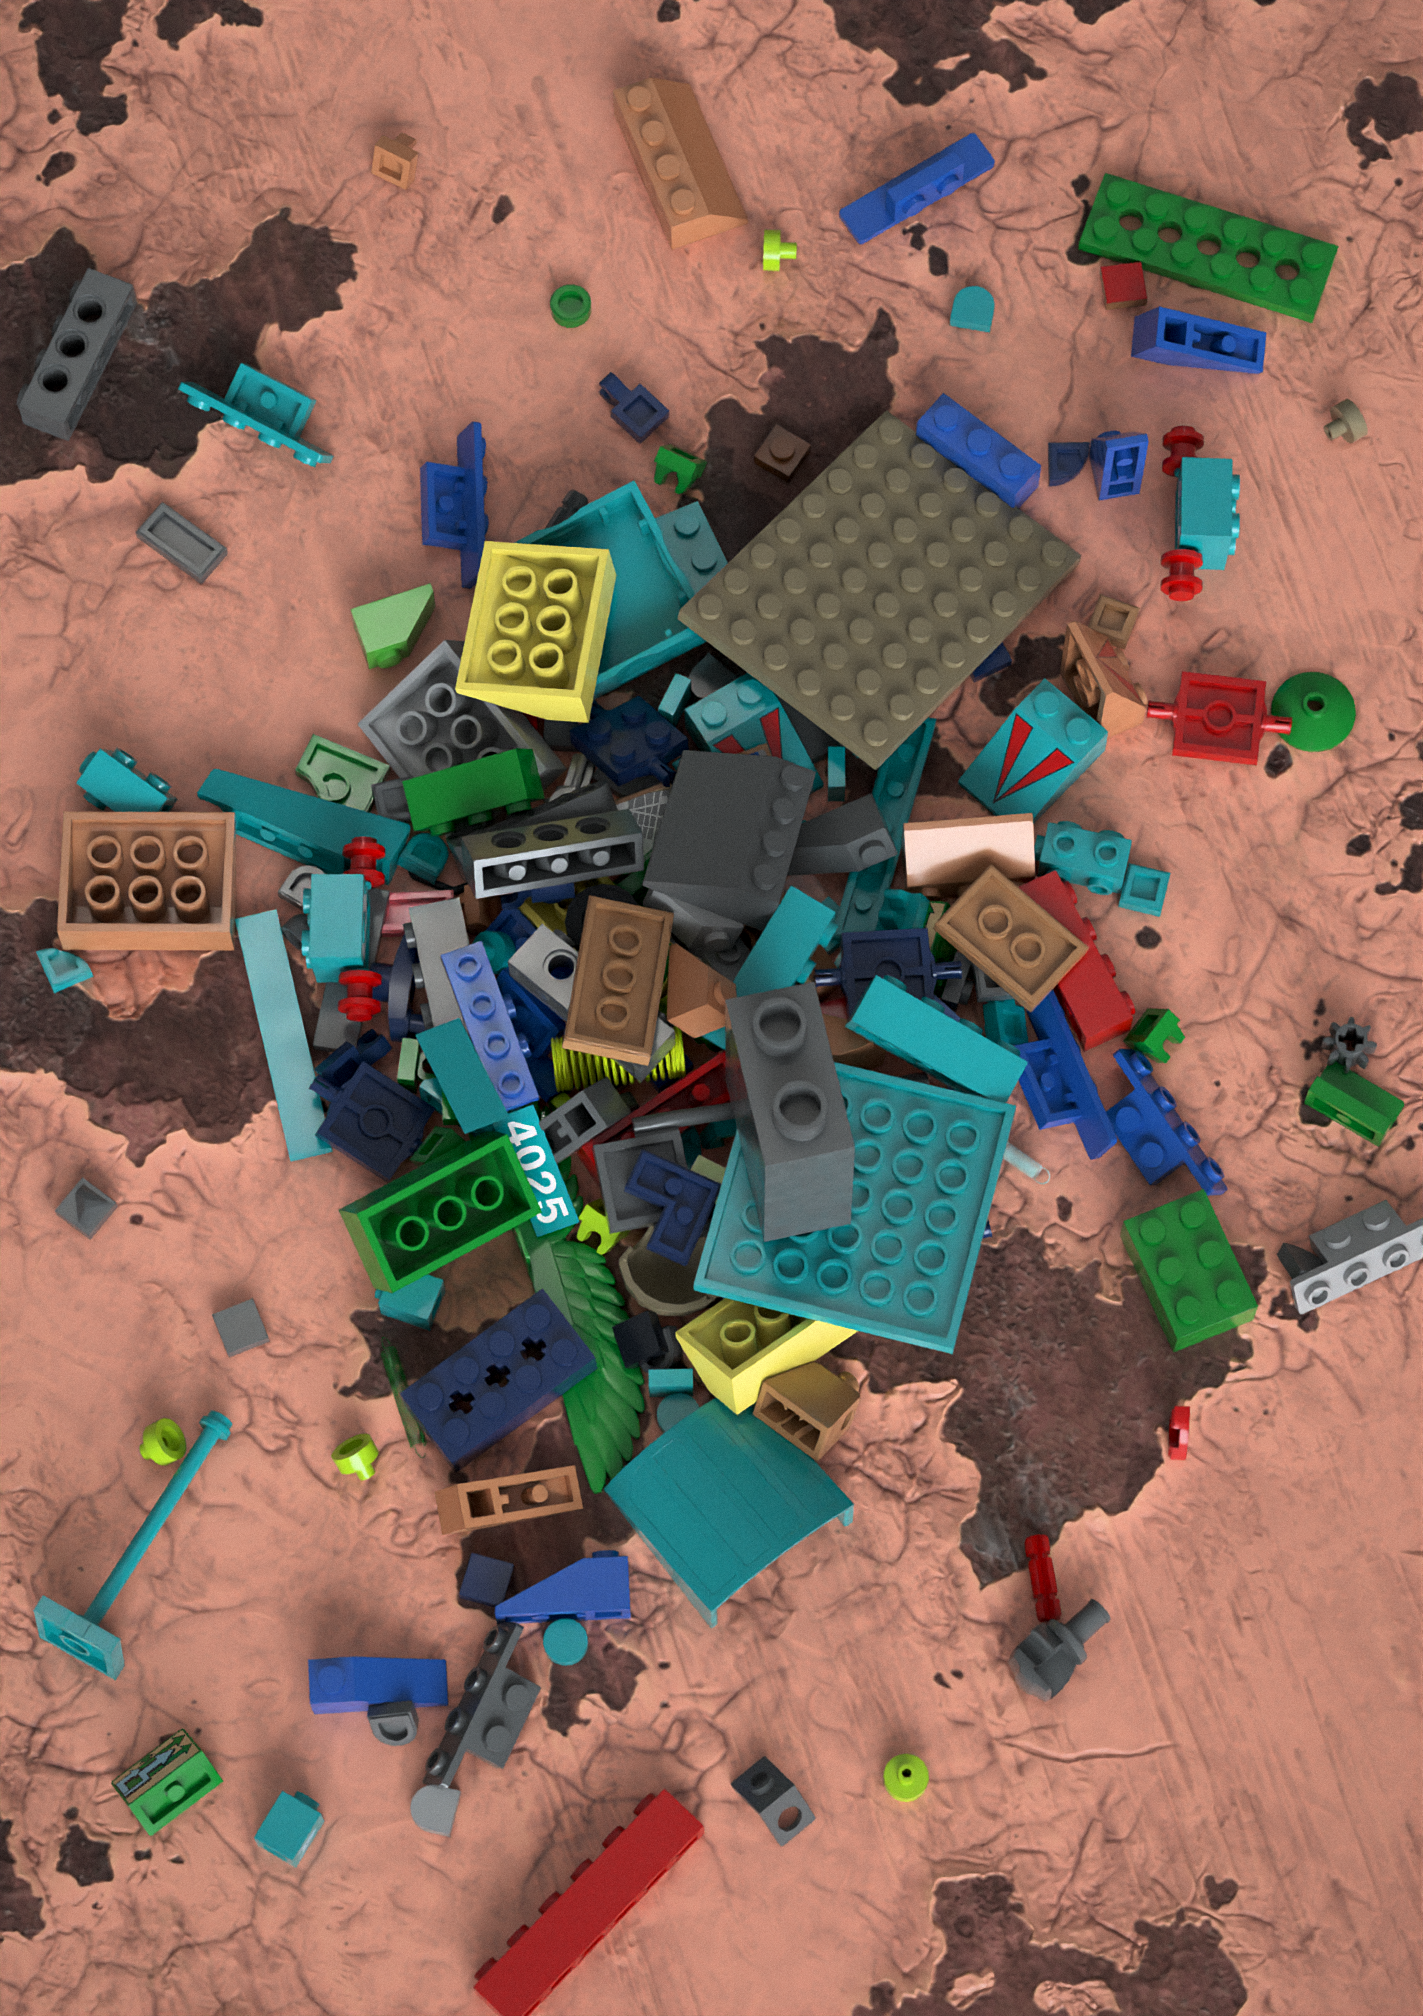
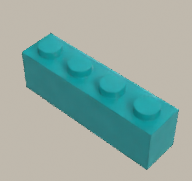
M790 886L733 981L736 984L737 997L794 986L796 982L805 984L817 964L811 960L817 947L820 944L826 948L839 928V925L833 922L837 916L836 912L795 887ZM725 1026L702 1035L704 1039L725 1051Z
M876 975L869 981L845 1025L846 1028L958 1092L1003 1103L1007 1102L1028 1064L1027 1061L1019 1057L1021 1052L1016 1047L1002 1040L994 1043L981 1035L983 1030L969 1020L960 1018L959 1022L944 1014L945 1008L938 1002L927 997H922L919 1000L905 992L907 986L892 976L884 975L882 979Z

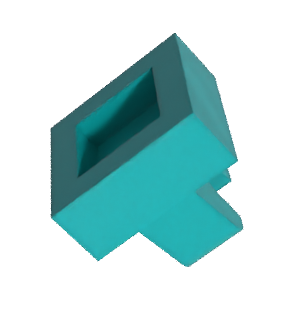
M885 889L883 894L884 900L881 910L878 912V922L875 931L923 928L930 900L922 893H909L902 889Z

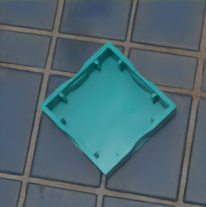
M635 480L581 507L565 521L546 529L537 530L514 542L609 549L616 572V580L594 699L706 642V640L678 620L680 609L695 595V592L685 573L677 566L668 550L662 531Z

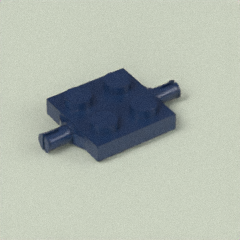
M637 696L611 710H605L593 698L590 713L591 720H589V723H583L570 730L571 744L618 787L635 778L648 775L656 777L663 786L670 787L676 772L667 764L680 756L683 750H689L688 738L641 696Z
M928 928L841 933L842 959L839 968L814 969L813 971L815 987L840 985L846 1001L847 1021L869 981L876 975L882 979L884 975L898 979L907 986L905 992L919 1000L922 997L934 1000V988L936 981L939 979H962V969H960L962 964L960 960L935 963V958L929 948Z
M364 1061L359 1065L352 1078L340 1088L322 1077L319 1073L309 1087V1090L314 1091L330 1102L327 1116L315 1133V1136L385 1182L392 1178L399 1165L411 1155L413 1156L423 1143L420 1140L423 1136L424 1126L436 1109Z

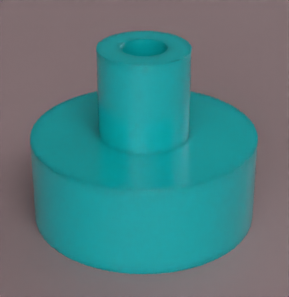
M484 931L478 934L472 944L482 941L493 973L500 974L503 969L508 968V960L516 952L513 940L506 933L499 931Z

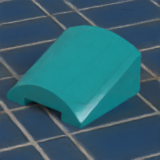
M714 1398L653 1441L604 1488L608 1497L710 1628H713L718 1623L717 1609L785 1552L836 1517L844 1527L853 1522L854 1503L813 1458L753 1415L756 1402L736 1415L718 1398Z

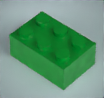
M1204 1189L1123 1221L1120 1237L1173 1353L1254 1320L1258 1304Z

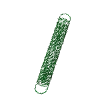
M395 1347V1350H396V1351H395L394 1353H389V1354H394V1355H390V1356H395V1357H391V1358H396V1359H392V1360H397V1361H393V1362H397V1363H394V1364H398V1365H395V1366H399V1367H395V1368H400V1369H396V1370H400V1371H397V1372H401V1373H398V1374H402V1375H399V1376H402V1377H400V1378H403V1379H401V1380H404V1381H402V1382H405V1383H403V1384H405L404 1386L407 1387V1386H408V1382H407L406 1378L404 1377L405 1374H404V1372L402 1371V1370H403L402 1364H401V1361H400V1358H399V1355H398V1351H397V1349H396V1347ZM383 1353L381 1357L390 1381L395 1377L389 1376L394 1373H391L393 1371H390L392 1369H390L391 1367L388 1364L393 1362L387 1361L386 1353ZM397 1390L393 1391V1395L396 1400L395 1402L398 1406L397 1408L400 1412L399 1414L401 1416L404 1413H401L403 1411H400L402 1410L400 1408L404 1406L398 1405L400 1404L398 1402L402 1401V1399L398 1398L400 1396H398L399 1394H397L398 1392H396ZM417 1424V1425H413V1426H417V1427H414V1428H418V1429L411 1430V1431H415V1432H412V1433L420 1434V1435H417V1436H421V1437H418V1438H422V1439H419V1440H423V1441H420V1442H423V1444H424V1443L426 1442V1440H425V1436H424V1433H423L422 1428L419 1427L420 1425H418V1424ZM406 1425V1426H404V1429H405V1433H406V1435H407V1437H408L407 1439H408V1441H409V1443H410L409 1445H410V1447H415V1444L420 1443V1442H416V1443H414V1444H411V1443H413V1442H410V1441H412V1440H410L411 1438H409V1437H411V1436H413V1435L407 1434V1433H409V1432H407L408 1430H406V1429H408V1428H410V1427H413V1426Z

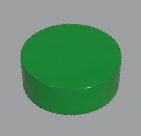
M574 284L559 287L551 296V315L563 327L574 328L583 325L589 319L592 310L589 293L581 286Z

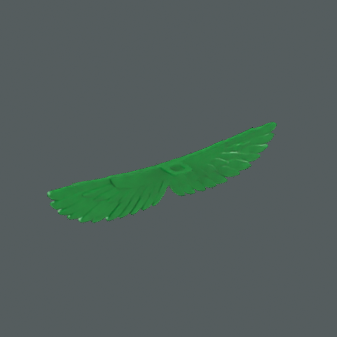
M539 1100L522 1106L524 1108L534 1105L540 1121L551 1114L547 1106H544L542 1111L540 1110ZM467 1133L470 1139L474 1138L473 1135ZM569 1156L557 1166L579 1218L583 1211V1197H577L579 1190L577 1175L572 1174L568 1179L571 1171V1157ZM529 1219L512 1228L532 1282L534 1292L537 1293L542 1288L596 1358L598 1368L562 1394L574 1446H577L590 1489L594 1494L602 1492L605 1486L606 1472L612 1480L623 1469L622 1457L626 1462L632 1460L633 1444L631 1436L634 1439L640 1438V1424L636 1412L639 1414L645 1412L644 1398L638 1385H644L641 1369L639 1367L635 1369L625 1368L612 1329L613 1326L630 1318L625 1311L619 1308L625 1307L622 1295L610 1286L615 1284V1278L608 1268L601 1265L606 1263L605 1257L597 1253L596 1249L584 1243L566 1240V1236L576 1224L537 1237Z

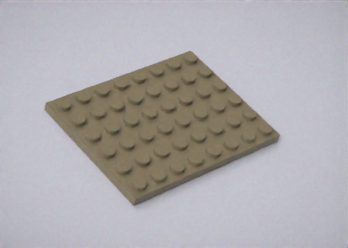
M886 410L680 609L678 620L865 763L877 770L1078 566L1082 555L1019 508L1015 507L1013 509L996 494L970 477L964 470L958 468L935 451L932 446L919 439L914 430Z

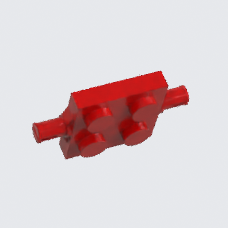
M1182 671L1179 693L1174 703L1148 701L1147 718L1172 720L1171 725L1174 731L1173 756L1257 765L1259 744L1264 733L1273 732L1290 735L1292 717L1267 715V708L1264 702L1266 681Z

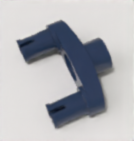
M405 933L397 950L394 963L373 962L370 971L382 975V984L373 988V999L388 1003L390 1038L392 1042L402 1043V1038L417 1039L416 1034L426 1031L422 1015L414 1014L412 1009L416 984L411 964L420 961L417 947L408 949Z

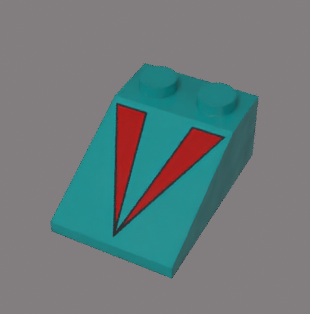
M749 673L685 709V728L700 751L737 754L767 743L771 756L784 759L816 772L810 795L824 787L822 779L774 692Z
M1044 678L1015 708L960 777L958 785L995 816L1032 813L1034 824L1105 751L1108 731Z

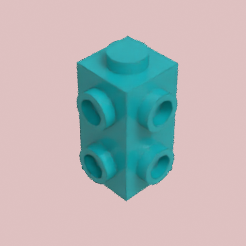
M116 747L114 752L101 748L97 753L91 752L79 768V772L82 775L76 784L86 790L83 797L103 811L106 807H109L114 812H170L178 800L168 792L171 788L168 782L152 772L148 776L144 775L135 768L138 761L118 747Z
M1060 821L1057 824L1048 822L1046 835H1037L1035 841V861H1040L1037 876L1041 877L1056 870L1062 882L1068 880L1069 883L1087 886L1089 891L1100 895H1110L1112 892L1121 894L1132 840L1125 839L1122 834L1116 831L1102 830L1097 833L1083 830L1079 824L1070 821Z

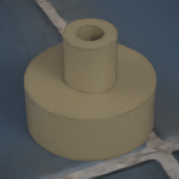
M1345 399L1331 407L1332 422L1324 426V432L1331 441L1342 436L1348 443H1354L1367 435L1368 429L1365 419L1351 400Z

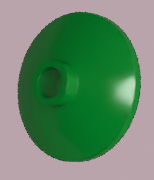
M1305 672L1290 677L1278 688L1273 697L1271 715L1292 717L1290 735L1278 733L1289 745L1303 751L1322 752L1338 746L1348 737L1355 722L1356 708L1351 693L1338 679L1320 672ZM1310 701H1316L1322 705V709L1312 711L1307 704Z

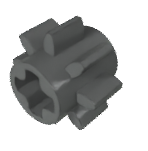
M1350 1017L1348 1023L1341 1027L1337 1023L1332 1022L1329 1031L1334 1038H1323L1321 1048L1330 1050L1331 1053L1327 1065L1330 1066L1336 1062L1341 1064L1344 1074H1348L1350 1068L1357 1064L1361 1068L1366 1069L1369 1060L1364 1053H1375L1377 1043L1368 1041L1367 1038L1371 1026L1368 1025L1362 1028L1355 1024L1353 1017ZM1344 1040L1352 1041L1351 1045L1354 1051L1346 1050V1043H1343Z

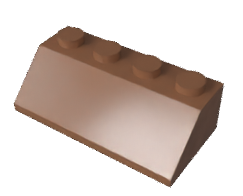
M650 77L613 90L614 115L672 250L748 224L747 216L690 84Z

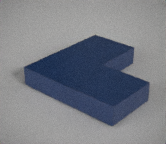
M642 1149L623 1191L663 1209L646 1249L683 1266H687L718 1197L721 1184Z

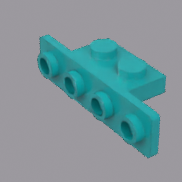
M246 363L240 364L225 398L196 383L181 381L178 390L189 395L186 401L191 405L205 411H209L211 407L224 413L222 417L224 422L242 430L247 425L259 431L260 433L257 437L259 440L276 448H280L282 444L295 450L293 455L295 459L307 465L316 467L317 462H332L334 455L300 438L316 404V399Z

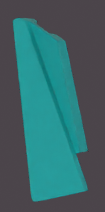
M213 769L197 792V796L201 800L219 806L223 812H235V830L237 835L302 864L315 866L325 874H342L350 869L351 860L342 855L343 846L351 843L353 838L360 836L377 839V844L386 848V855L383 859L377 861L376 870L384 873V884L389 885L398 866L399 856L404 850L411 829L410 825L404 822L220 769Z

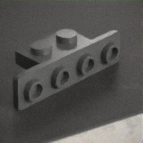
M500 1622L486 1635L483 1643L484 1652L478 1665L466 1677L464 1695L458 1707L451 1711L445 1722L446 1733L439 1747L430 1754L426 1762L425 1770L427 1773L423 1779L425 1785H431L439 1789H448L465 1752L472 1754L495 1768H504L541 1689L540 1686L506 1668L523 1631V1626L518 1623Z

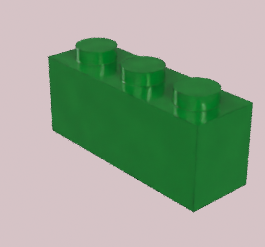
M515 748L402 781L414 831H430L431 837L453 833L456 831L455 824L468 821L469 826L494 821L493 813L506 810L507 816L520 814L532 810L531 802L545 799L533 749Z

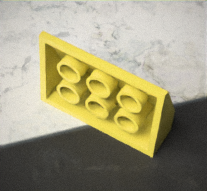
M485 541L455 687L456 692L546 720L589 723L616 580V572L609 549Z

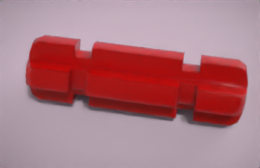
M1046 1534L1031 1535L1026 1537L1024 1545L1026 1557L1030 1558L1028 1568L1033 1597L1038 1600L1035 1605L1037 1619L1039 1622H1048L1051 1619L1059 1620L1062 1612L1060 1600L1055 1598L1058 1589L1052 1558L1048 1557L1051 1552L1049 1538Z

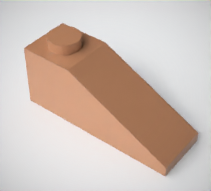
M575 1465L461 1483L434 1492L442 1535L484 1529L583 1509Z

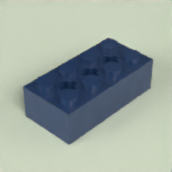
M542 1288L399 1394L405 1407L454 1472L457 1473L598 1367L593 1353ZM533 1347L536 1350L542 1348L543 1358L539 1361H536L533 1357L525 1360L524 1358L528 1356L526 1351ZM499 1374L502 1376L507 1374L505 1376L506 1386L501 1388L497 1383L489 1386L492 1383L491 1377L493 1375ZM460 1400L465 1402L471 1400L470 1406L472 1410L467 1414L462 1410L454 1413L453 1411L457 1409L455 1404Z

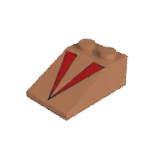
M1075 620L1068 623L1060 674L1077 706L1108 731V738L1142 724L1148 700L1142 686L1138 682L1132 683L1127 673L1129 665L1123 651L1119 647L1114 649L1108 636Z

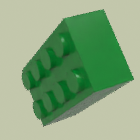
M489 1130L339 1209L373 1287L390 1293L398 1291L542 1213L508 1134Z

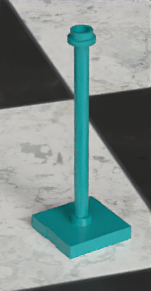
M211 1410L207 1416H202L199 1424L203 1431L85 1614L77 1615L43 1595L33 1610L39 1638L116 1681L125 1667L121 1640L102 1629L99 1624L217 1440H227L231 1432L229 1430L233 1424L219 1412Z

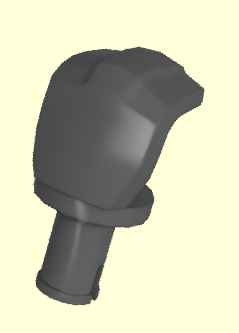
M1091 1599L1066 1624L1051 1619L1046 1624L1043 1622L1030 1631L1031 1634L1012 1651L1008 1660V1665L1014 1674V1680L1020 1689L1044 1702L1049 1701L1062 1690L1070 1680L1076 1664L1081 1665L1087 1659L1083 1644L1105 1623L1107 1624L1111 1620L1110 1615L1099 1602Z

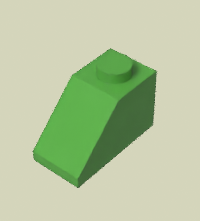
M431 583L351 609L353 625L369 669L378 666L379 668H390L399 664L403 658L410 656L436 607Z

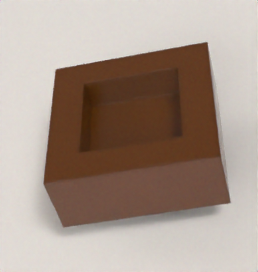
M776 424L754 455V464L790 483L811 452V444Z

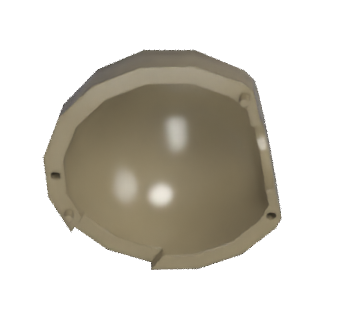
M650 1226L641 1240L634 1247H629L619 1258V1269L626 1290L640 1306L661 1316H688L706 1309L718 1297L695 1291L693 1285L707 1237L698 1239L687 1266H683L646 1249L654 1231L653 1226Z

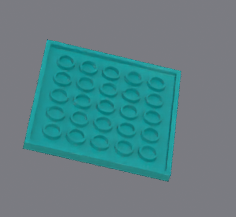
M834 1062L855 1145L851 1224L764 1242L737 1130L693 1284L694 1290L953 1354L1013 1124L1016 1106Z

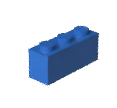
M943 393L917 422L916 436L932 446L935 451L958 468L964 470L970 477L990 492L996 494L1013 509L1015 507L1020 508L1039 486L1041 471L1039 463Z

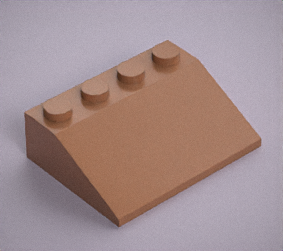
M63 811L57 933L63 950L234 951L236 924L235 812Z

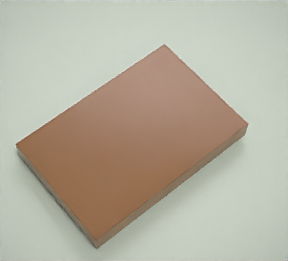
M992 864L953 903L933 927L937 933L1030 1012L1039 1005L1087 953L1089 948Z

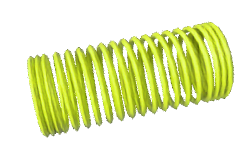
M674 1026L672 1029L675 1030V1046L665 1056L668 1078L670 1080L672 1078L676 1080L677 1077L679 1079L686 1077L681 1029ZM562 1036L550 1039L556 1091L558 1093L565 1090L567 1092L572 1091V1070L575 1087L578 1091L581 1088L580 1070L585 1089L588 1087V1071L591 1085L596 1083L595 1066L598 1081L603 1079L604 1066L605 1077H608L611 1082L612 1067L614 1084L616 1086L619 1085L618 1064L613 1059L562 1048ZM663 1058L658 1065L661 1080L664 1081L665 1064ZM619 1065L622 1084L626 1085V1070ZM657 1066L652 1070V1077L655 1082L658 1080ZM628 1072L630 1083L633 1085L635 1079ZM650 1073L645 1078L646 1082L650 1081Z

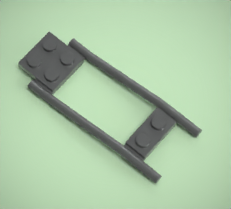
M925 1072L897 1076L929 1085L928 1075ZM731 1102L631 1118L635 1138L593 1145L592 1151L609 1234L653 1226L655 1229L663 1211L662 1208L623 1191L641 1150H647L687 1168L678 1127L735 1119ZM712 1218L707 1219L699 1238L707 1237Z

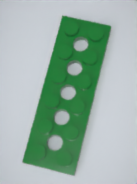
M1105 173L1079 241L1078 249L1123 264L1141 262L1142 270L1313 323L1339 246ZM1133 216L1139 219L1142 225L1136 230H1126L1120 225L1119 221L1123 217ZM1171 228L1176 230L1181 238L1176 242L1167 243L1160 239L1158 233L1163 229ZM1208 240L1216 243L1220 250L1216 254L1205 255L1198 250L1197 245L1202 241ZM1242 253H1251L1256 256L1259 263L1253 267H1243L1237 262L1236 257ZM1289 265L1297 271L1298 275L1291 280H1285L1280 278L1275 270L1279 266Z

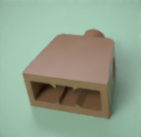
M809 1362L763 1381L753 1415L815 1461H818L850 1428L861 1399L858 1392V1381L849 1372L843 1371L838 1375H834L819 1363Z

